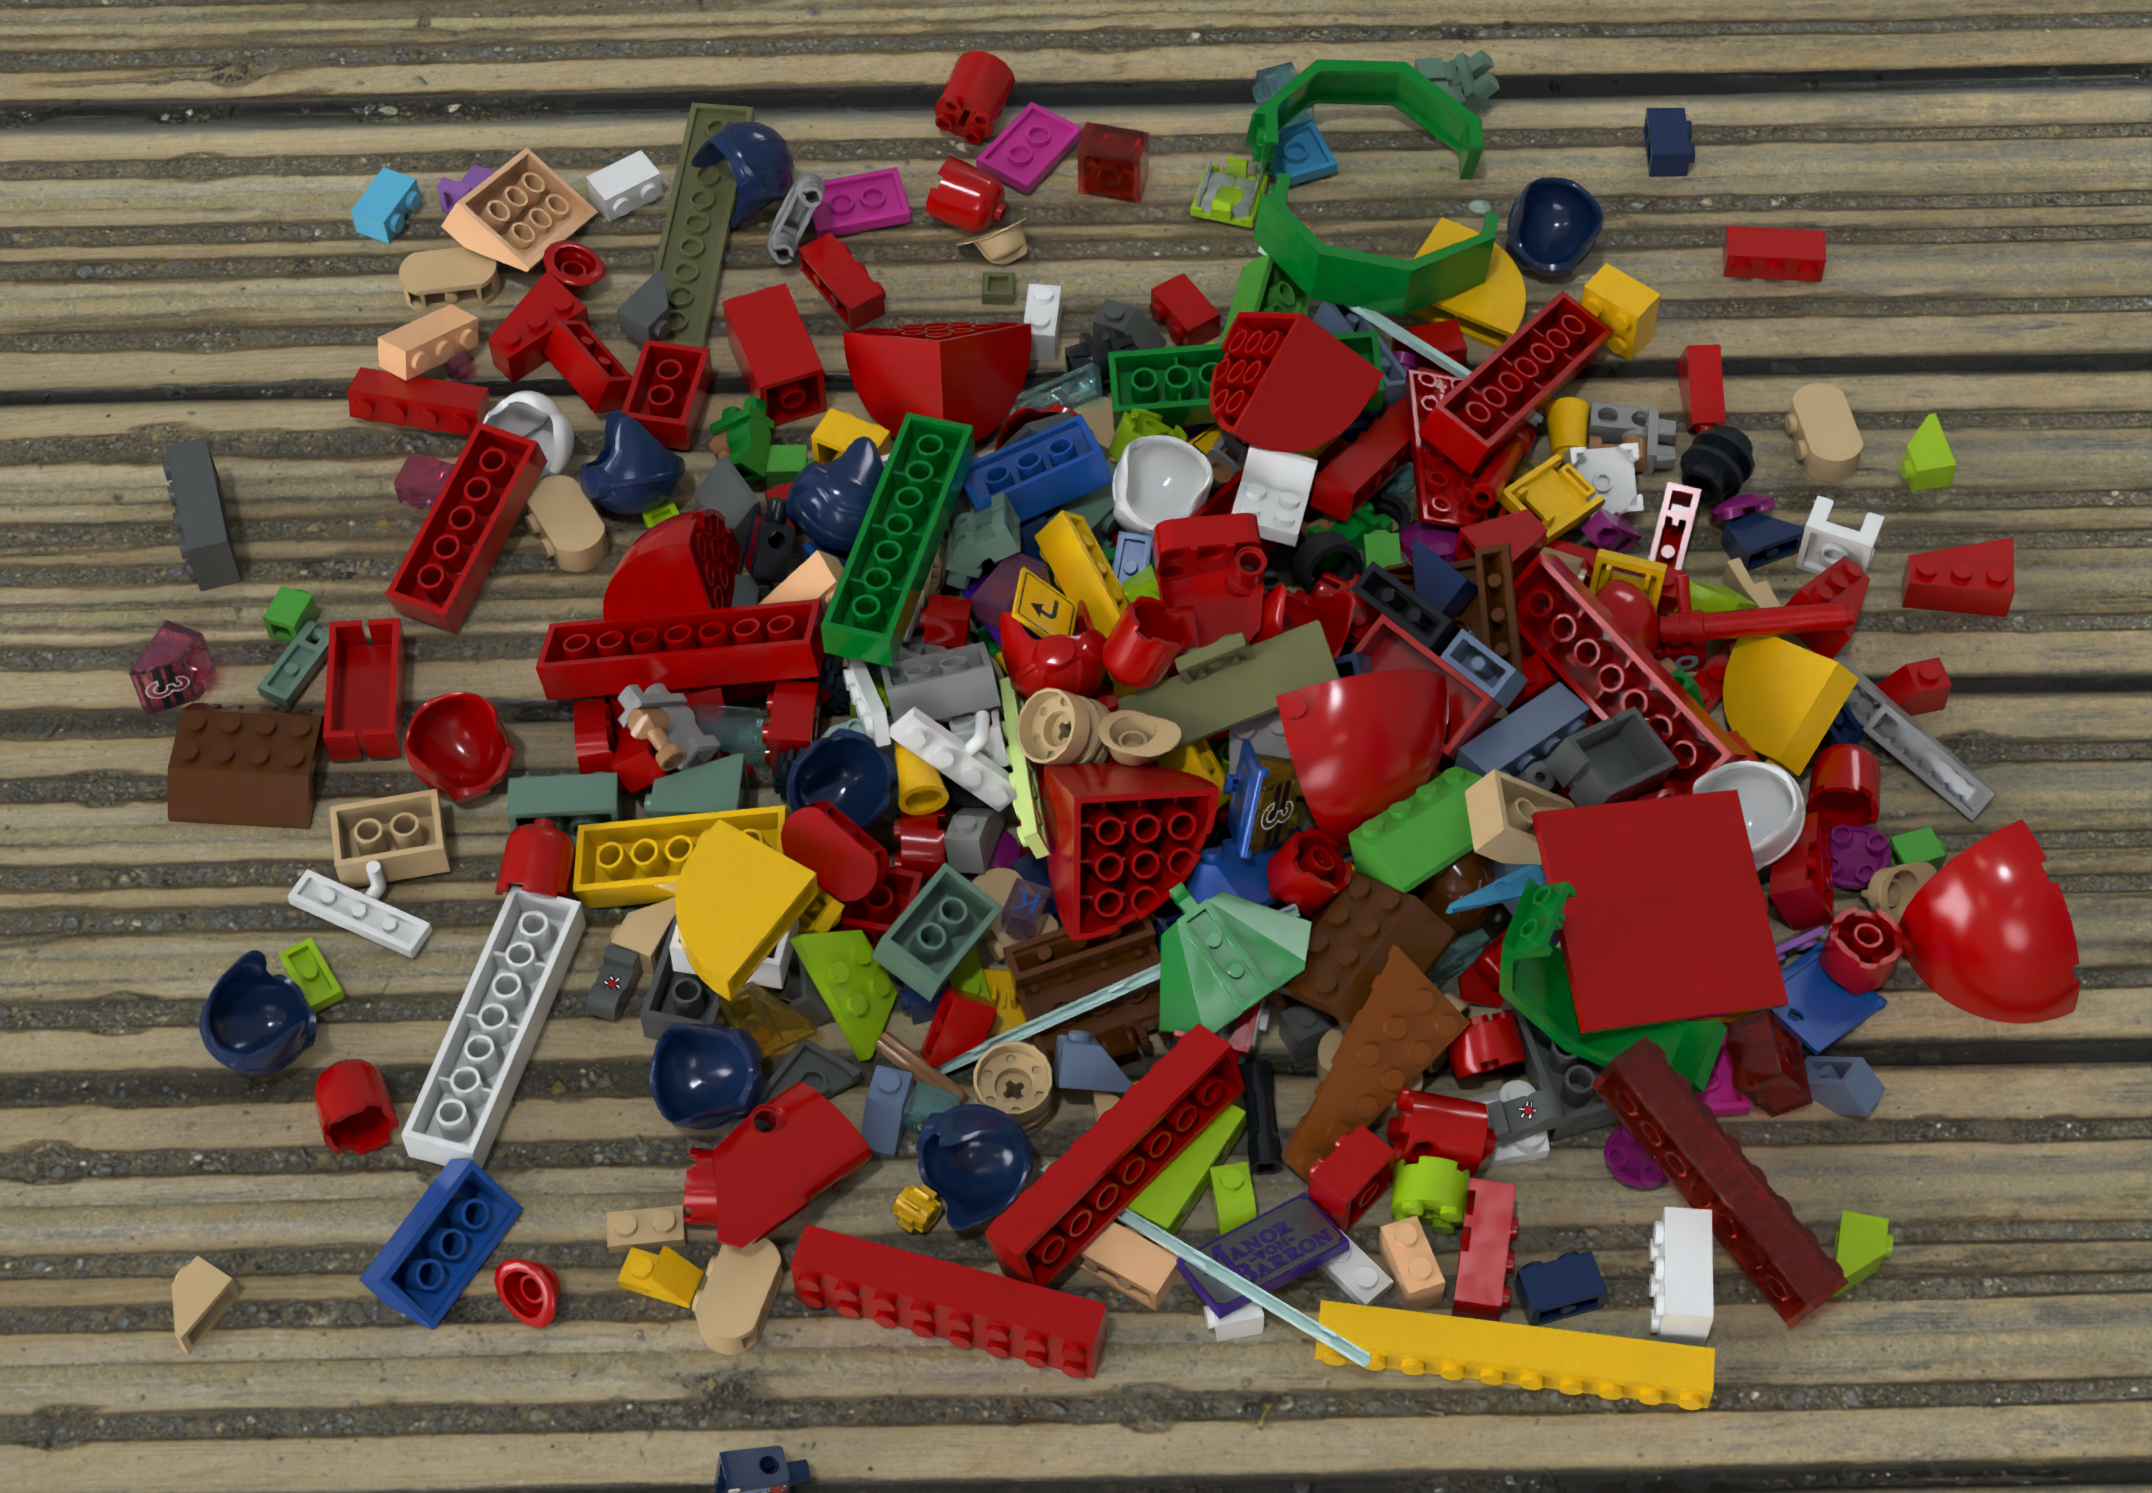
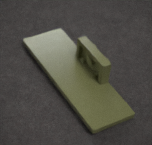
M1315 620L1252 646L1244 634L1240 632L1238 634L1224 635L1217 642L1203 648L1195 647L1189 649L1183 656L1174 659L1177 670L1180 673L1179 675L1159 682L1155 686L1118 699V705L1120 710H1133L1176 723L1181 729L1182 738L1178 745L1169 751L1172 752L1278 710L1276 700L1278 695L1338 679L1340 676L1323 627L1319 620Z

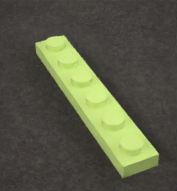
M1008 676L999 680L1001 692L999 699L1001 705L998 707L1005 717V720L1001 721L1003 735L1009 743V746L1005 747L1007 761L1011 768H1013V772L1009 773V781L1014 793L1017 794V799L1013 800L1015 813L1021 821V826L1017 827V833L1023 847L1029 846L1036 859L1050 855L1036 763L1023 755L1018 745L1016 727L1019 713L1025 704V700L1017 694L1015 689L1011 688Z

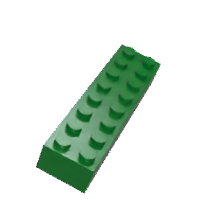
M1377 331L1331 334L1382 371ZM1223 343L1108 352L1114 431L1117 430L1123 413L1126 411L1130 414L1133 408L1148 410L1163 416L1161 423L1167 426L1218 423V420L1211 414L1209 393L1214 367L1223 360L1226 353L1221 349ZM1383 377L1379 382L1378 392L1368 401L1362 411L1383 409Z
M906 413L821 624L824 653L893 667L975 455L973 425Z

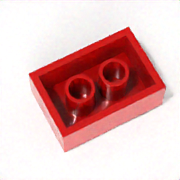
M645 340L621 412L635 418L664 447L690 450L713 377L710 349Z

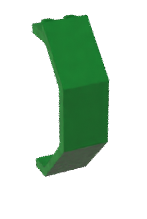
M1317 59L1252 113L1245 146H1252V161L1258 162V174H1260L1261 168H1263V174L1271 175V162H1274L1276 156L1275 146L1279 144L1278 130L1308 106L1316 103L1389 105L1397 108L1452 148L1458 156L1459 179L1472 180L1483 150L1482 120L1407 62Z
M1278 173L1276 186L1269 185L1267 195L1260 193L1253 240L1310 299L1351 307L1358 306L1372 311L1403 316L1485 283L1496 237L1498 213L1486 211L1482 232L1477 236L1412 260H1403L1329 246L1321 242L1286 206L1291 175Z
M1529 877L1502 942L1499 994L1568 1053L1673 1094L1704 1092L1728 1028L1720 1020H1684L1581 1034L1563 953L1550 941L1554 930H1561L1563 926L1561 922H1564L1566 919L1562 910L1567 898L1575 897L1577 890L1568 882L1539 886Z

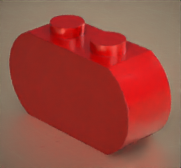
M820 800L812 802L793 812L783 825L781 843L784 852L792 860L815 872L819 887L823 892L832 897H837L841 901H856L877 889L885 881L889 871L887 850L831 801Z

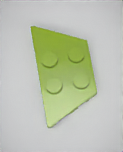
M863 931L812 933L792 937L790 939L791 944L859 1062L869 1060L876 1049L875 1043L882 1034L898 992L883 966L871 957L874 950Z

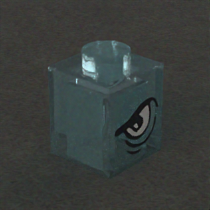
M918 1081L903 1110L905 1130L920 1135L930 1113L944 1112L947 1109L959 1106L960 1096Z

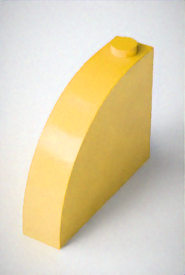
M1441 217L1414 259L1477 236L1480 233L1460 223ZM1494 242L1485 283L1408 314L1430 323L1457 319L1464 337L1497 350L1523 326L1526 306L1524 281L1512 258Z
M1773 635L1738 638L1731 652L1724 676L1723 705L1725 715L1732 731H1738L1753 750L1766 760L1765 763L1777 765L1785 771L1800 776L1859 678L1839 662Z
M718 819L711 829H705L700 835L696 847L682 867L675 892V911L682 948L688 962L701 980L716 993L732 1001L818 895L817 874L721 819Z

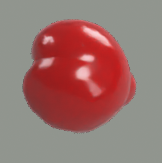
M1620 579L1608 581L1597 591L1595 596L1654 656L1658 650L1661 635L1660 619L1653 602L1643 590L1632 583Z

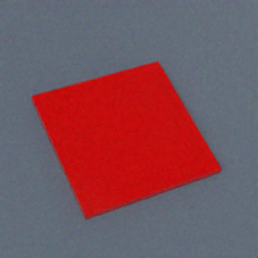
M1737 789L1538 811L1531 815L1546 883L1568 882L1577 890L1575 897L1567 898L1562 913L1566 916L1564 922H1561L1563 924L1562 929L1557 931L1581 1034L1781 1008L1789 1004Z

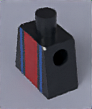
M770 497L767 514L756 512L754 515L742 560L743 565L752 577L781 583L787 578L796 527L787 519V500Z

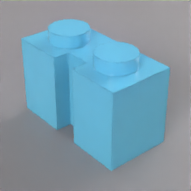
M383 167L351 210L356 232L390 244L396 234L403 230L405 217L409 218L412 212L416 211L421 204V194L417 179Z

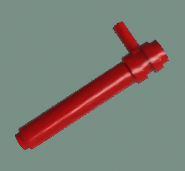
M1527 422L1490 457L1470 492L1471 501L1478 508L1489 509L1494 506L1518 463L1529 453L1536 438L1535 429L1531 423Z
M1689 575L1675 576L1678 611L1669 612L1668 616H1660V635L1662 644H1671V647L1683 646V642H1692V645L1706 644L1708 640L1848 630L1849 626L1856 625L1854 604L1847 605L1846 601L1705 613L1703 609L1692 610Z

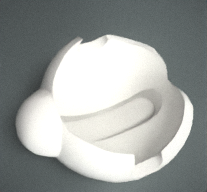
M534 391L513 393L485 416L484 424L539 443L548 462L537 482L548 476L560 475L568 465L574 449L573 426L568 418L562 414L558 405L546 395Z

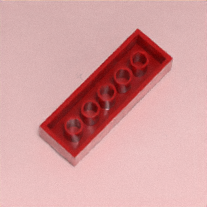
M479 421L477 422L385 593L397 613L457 634L548 462L537 441Z

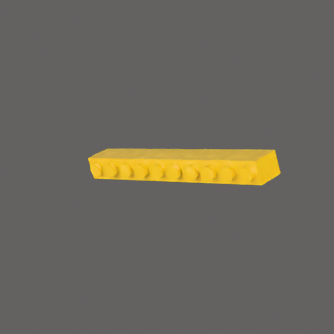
M1062 510L1034 536L1040 547L1039 553L1051 567L1055 575L1054 581L1056 585L1075 604L1078 605L1081 599L1086 603L1095 629L1102 632L1108 638L1129 601L1125 597L1123 587L1084 516ZM1106 669V673H1108L1114 684V693L1119 698L1141 690L1117 683ZM1167 673L1160 682L1167 680ZM1205 738L1155 759L1158 767L1188 772L1205 778L1218 786L1217 810L1232 796V794H1225L1223 792L1226 775Z
M1321 1300L1318 1323L1370 1353V1362L1364 1368L1372 1371L1388 1368L1401 1370L1403 1373L1413 1376L1424 1373L1441 1375L1444 1379L1453 1381L1468 1378L1480 1380L1487 1385L1509 1383L1520 1385V1387L1527 1390L1549 1388L1557 1389L1567 1395H1579L1581 1393L1597 1394L1606 1400L1629 1398L1637 1399L1646 1405H1658L1661 1403L1677 1404L1686 1410L1708 1408L1713 1394L1715 1348ZM1316 1339L1314 1359L1322 1360L1324 1363L1332 1366H1341L1345 1363L1359 1365Z

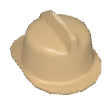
M1027 217L1006 228L973 236L959 241L955 245L974 243L988 261L1001 265L1010 263L1028 252L1021 224Z
M1118 710L1109 713L1101 719L1097 727L1098 737L1103 744L1108 746L1112 757L1120 764L1127 766H1140L1151 763L1159 755L1169 752L1176 747L1182 738L1181 729L1176 723L1133 710Z
M1922 861L1881 868L1871 877L1868 889L1861 890V896L1868 899L1871 909L1874 911L1875 909L1882 910L1898 924L1912 898L1937 873V870L1928 862Z

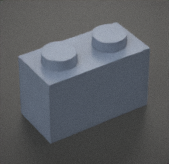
M1464 629L1460 630L1440 656L1441 659L1506 709L1529 680Z

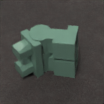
M1483 50L1478 51L1471 57L1460 52L1455 56V59L1449 62H1443L1442 58L1415 59L1414 68L1475 115H1478L1480 110L1486 111L1491 107L1489 96L1500 90L1495 76L1487 72L1494 67L1492 58Z
M1004 491L991 497L990 507L977 513L965 512L955 518L953 531H948L945 539V570H949L946 584L967 589L971 577L979 579L984 560L991 558L995 563L1021 551L1019 535L1020 518Z

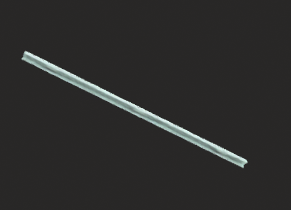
M1259 246L1258 252H1260V253L1263 254V255H1268V254ZM1344 305L1456 377L1465 379L1472 372L1377 311L1358 306ZM1537 413L1528 422L1536 427L1538 422L1542 423L1544 417Z
M1295 903L1278 910L1296 917L1300 916ZM1161 963L990 1038L979 1046L947 1061L937 1068L940 1072L946 1074L978 1060L990 1047L1002 1042L1020 1041L1160 978Z
M1045 1160L1047 1165H1045L1042 1169L1038 1168L1042 1175L1044 1174L1047 1167L1050 1164H1052L1047 1160ZM1126 1208L1116 1217L1117 1220L1360 1366L1365 1367L1369 1364L1371 1359L1370 1353Z

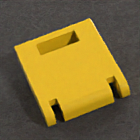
M1555 454L1503 489L1498 498V501L1510 513L1527 509L1522 504L1525 503L1542 520V523L1548 530L1544 547L1594 514L1605 503V499L1601 495L1592 499L1597 490L1570 463L1561 467L1558 473L1555 471L1563 462V458L1559 454Z
M1599 548L1589 590L1596 595L1597 591L1608 581L1624 580L1643 590L1649 596L1657 611L1668 564ZM1613 566L1644 573L1646 577L1642 578L1613 571Z

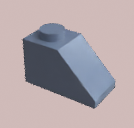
M1071 1030L1068 1036L1057 1035L1052 1080L1059 1088L1125 1093L1133 1085L1098 1041L1091 1037V1033Z
M1807 1056L1789 1082L1793 1089L1834 1113L1844 1116H1868L1885 1091V1087L1863 1057Z
M876 1065L866 1097L861 1135L869 1145L873 1155L891 1159L896 1158L915 1097L912 1072Z

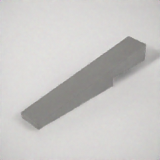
M1842 655L1834 656L1832 660L1839 662L1859 678L1845 703L1858 722L1864 726L1862 730L1971 821H1975L1997 793Z

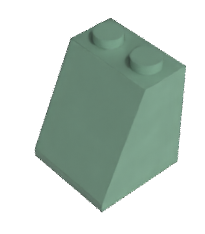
M736 753L655 779L653 781L652 794H646L645 815H649V818L748 809L750 788L744 754Z

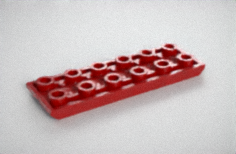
M1408 369L1405 379V391L1419 522L1463 528L1487 521V509L1478 508L1472 503L1470 498L1471 489L1483 471L1482 466L1470 475L1418 433L1434 406L1464 379Z

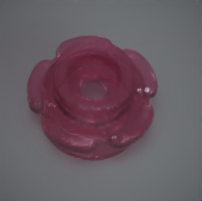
M465 351L454 355L444 365V368L448 371V377L450 379L457 377L459 381L467 378L475 370L472 366L475 358L474 356L469 357Z

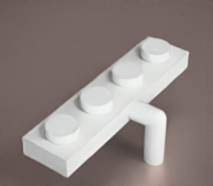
M847 658L848 669L843 670L846 690L850 692L852 704L856 705L858 718L862 720L865 735L873 738L877 747L890 745L889 734L893 721L887 720L886 710L864 661Z
M916 707L910 709L890 727L889 737L996 811L1000 812L1017 798V794L1014 793L1009 781V772L979 752L989 741L990 715L987 711L981 710L975 714L974 736L968 742H964Z
M375 860L368 862L366 865L371 886L365 894L307 869L287 896L291 905L412 959L432 932L430 923L379 901L387 885L381 865Z

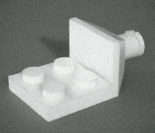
M1250 444L1231 514H1255L1258 520L1260 538L1295 547L1318 460L1299 454V451L1279 452Z

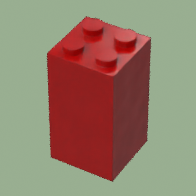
M786 283L723 301L728 343L750 396H755L767 403L766 416L775 421L774 427L828 411L823 367Z

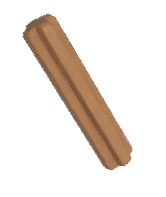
M884 1032L877 1039L875 1044L878 1052L903 1071L912 1072L914 1080L949 1107L963 1105L966 1102L967 1093L964 1089L937 1068L929 1065L924 1058L890 1032Z

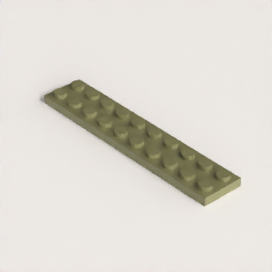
M693 102L691 104L653 275L659 269L665 274L672 325L668 336L659 342L705 348L731 229L729 222L734 214L738 189L727 159L706 168L693 167L691 162L702 144L724 128L727 123L753 122L755 117L754 107ZM637 341L638 351H642L643 344Z

